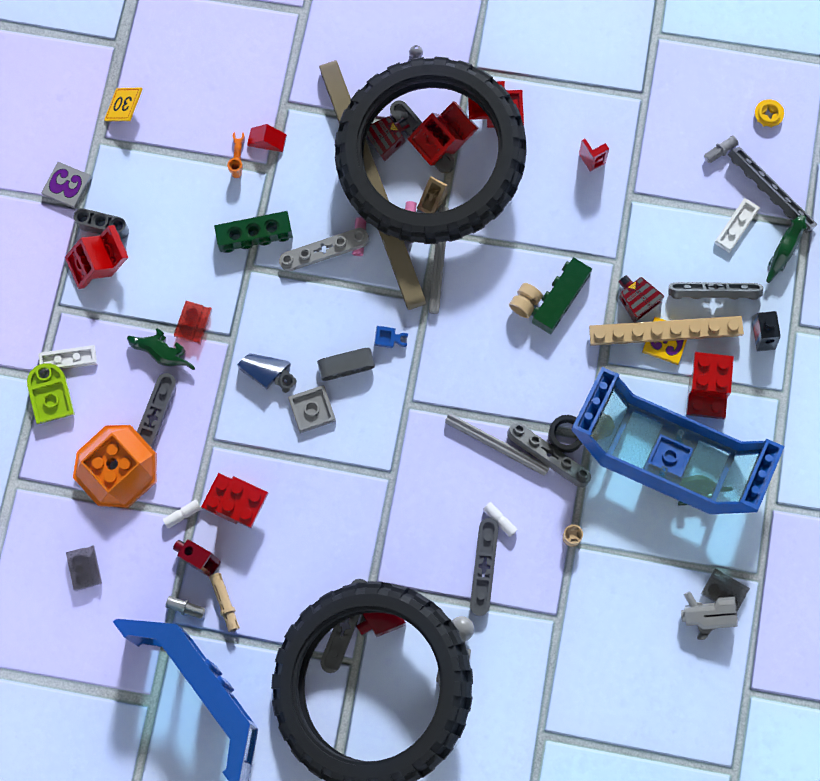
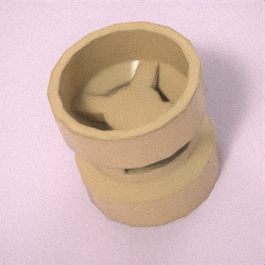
M569 525L564 530L563 542L569 547L578 546L583 538V531L578 525Z

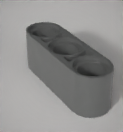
M80 208L74 213L73 218L81 230L101 235L108 226L115 225L116 228L122 225L123 228L117 231L120 239L127 237L129 234V228L121 217ZM88 217L86 221L80 222L81 218ZM105 221L103 226H97L99 222Z
M361 348L317 361L322 381L333 380L375 368L370 348Z

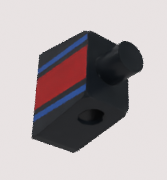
M760 312L753 315L751 318L757 352L776 350L781 338L777 312Z

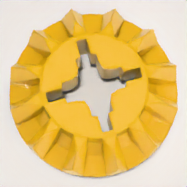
M766 99L758 103L754 116L757 119V123H761L763 127L768 126L772 128L782 122L784 109L779 102ZM767 109L770 111V113H773L771 119L768 117V115H765Z

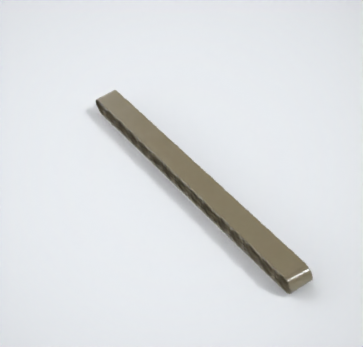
M334 60L319 65V69L339 122L344 110L347 109L351 102V97L338 62ZM365 140L364 166L366 174L374 188L388 200L367 140ZM379 231L407 309L411 310L426 305L424 294L404 241Z

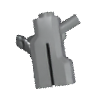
M691 591L683 594L689 605H685L684 610H681L682 622H686V626H698L700 631L697 635L698 640H705L710 632L717 628L738 627L735 597L718 598L715 603L702 604L701 602H696Z

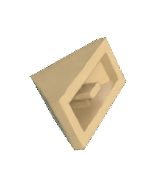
M431 176L417 209L424 213H436L447 196V184Z

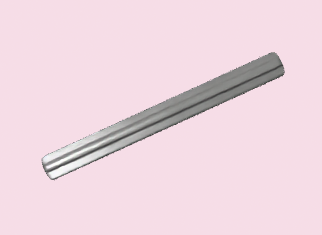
M448 207L439 208V212L449 210ZM446 242L435 244L429 313L431 314L439 313Z
M448 414L445 423L543 476L548 473L550 467L453 414Z

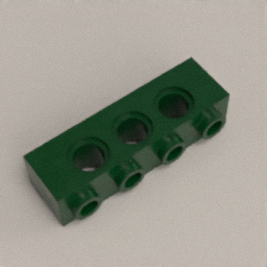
M288 210L214 225L219 251L224 253H230L234 249L239 248L250 249L254 245L259 244L265 246L274 241L285 242L289 238H293ZM270 227L277 228V230L274 232L268 231ZM254 230L258 231V234L255 236L249 235ZM235 234L240 235V237L236 240L231 239V237Z

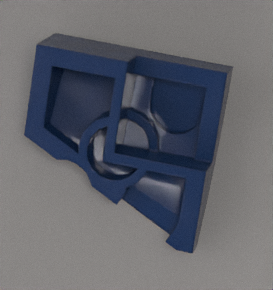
M249 353L237 366L238 369L252 380L254 379L264 388L268 389L275 378L280 376L281 372L286 370L291 363L286 360Z

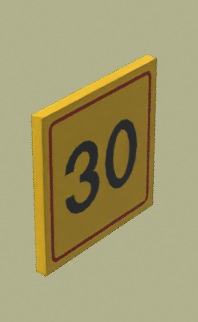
M116 88L104 121H131L143 88Z

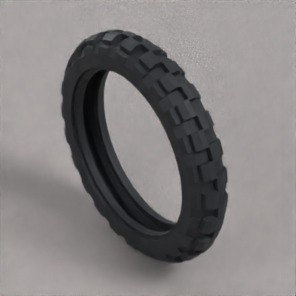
M449 57L410 59L411 61L401 64L398 62L387 67V70L375 74L351 98L349 106L344 110L339 121L338 132H336L334 145L336 171L342 189L351 205L367 223L373 225L377 230L388 236H393L401 241L410 243L438 244L439 242H452L483 229L486 224L491 220H495L504 211L505 206L514 197L525 169L527 155L525 128L520 112L511 99L510 94L484 70H479L473 67L472 64L461 60H450ZM426 88L455 91L476 102L490 118L498 137L496 164L484 187L464 204L436 213L413 212L392 204L374 188L364 166L366 136L377 115L398 97Z
M375 581L353 583L319 597L318 601L309 605L299 615L298 620L291 624L274 661L276 666L271 682V689H273L272 706L283 740L288 743L292 754L308 768V771L325 781H417L420 778H424L435 770V767L452 752L457 740L461 738L466 727L468 713L471 711L473 672L469 662L470 656L465 642H463L459 634V630L433 601L416 591L397 584ZM365 613L392 614L404 619L415 627L426 639L434 653L440 678L438 704L425 732L413 745L403 752L378 761L354 759L331 747L315 728L305 699L306 672L313 652L319 642L339 623Z

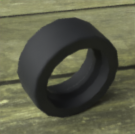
M561 415L551 423L548 432L549 441L552 446L563 453H572L582 445L578 438L570 445L562 444L556 438L555 432L558 426L563 423L574 425L576 416Z

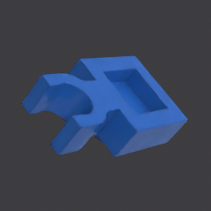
M377 325L374 346L393 348L394 343L401 347H406L407 343L401 342L400 338H407L408 334H395L396 328Z

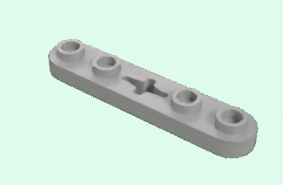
M356 228L284 252L279 258V264L285 271H294L363 248L369 243V235L365 229ZM323 246L329 248L325 254L321 251Z

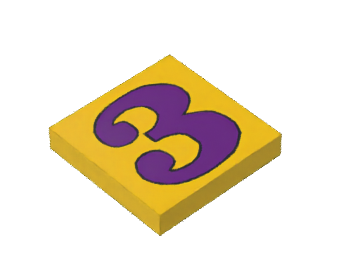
M658 317L653 319V321H666ZM687 340L645 342L642 353L678 365Z

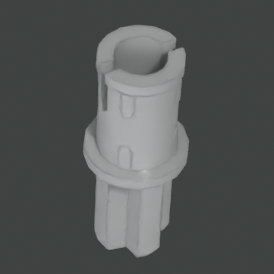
M732 135L722 143H717L716 147L704 154L705 161L712 163L719 157L726 156L728 151L739 145L737 138Z
M172 596L167 598L165 608L181 612V615L187 614L202 619L205 614L204 607L189 603V600L183 601Z

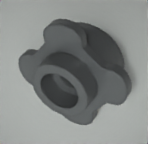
M283 370L281 375L274 380V383L279 385L284 393L289 392L290 388L297 382L296 378L288 370Z

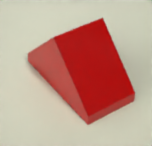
M269 124L256 126L250 130L247 146L283 152L287 134Z

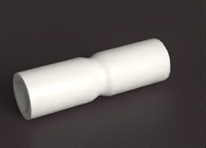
M195 499L162 520L169 529L202 508Z
M489 502L483 508V511L491 519H494L509 537H512L518 531L492 502Z

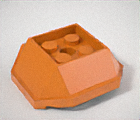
M105 425L77 451L73 479L97 506L129 508L157 482V453L133 426ZM117 460V467L111 470V463Z

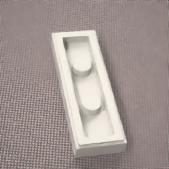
M744 198L714 244L730 253L758 213L760 207Z
M95 345L38 353L39 364H54L61 370L98 365ZM42 369L40 372H49V369Z

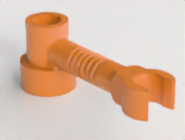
M234 132L232 135L234 155L228 161L227 166L232 177L240 178L243 170L241 149L245 136L242 132V137L237 139Z

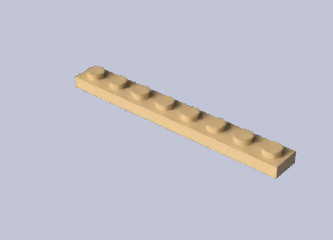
M742 316L589 325L590 346L738 337L744 335Z

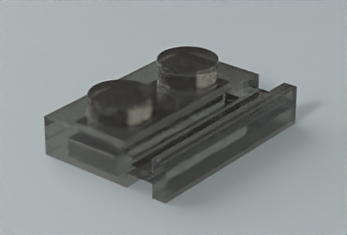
M94 545L65 552L74 591L103 584Z
M715 568L700 594L714 602L718 598L735 597L736 611H738L750 588Z

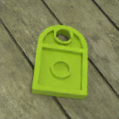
M43 363L34 367L28 375L27 387L36 424L75 415L64 372L58 366L50 363ZM42 369H49L50 373L47 378L40 377Z

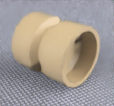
M522 283L517 291L518 296L515 295L512 298L509 307L519 316L528 319L535 309L534 306H537L541 301L543 294L531 284Z

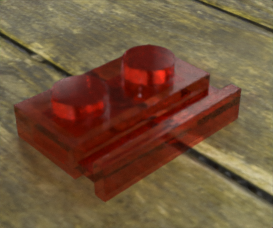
M185 301L174 337L201 345L213 311L212 308Z

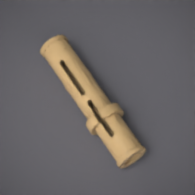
M221 573L209 576L220 606V615L225 620L227 631L234 632L240 629L235 615V607H232Z

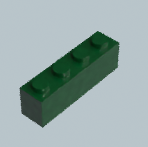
M574 257L570 262L566 261L562 268V275L560 277L556 276L552 283V290L550 292L546 291L541 300L543 301L540 307L536 306L531 314L533 316L532 323L550 335L592 273L591 267Z

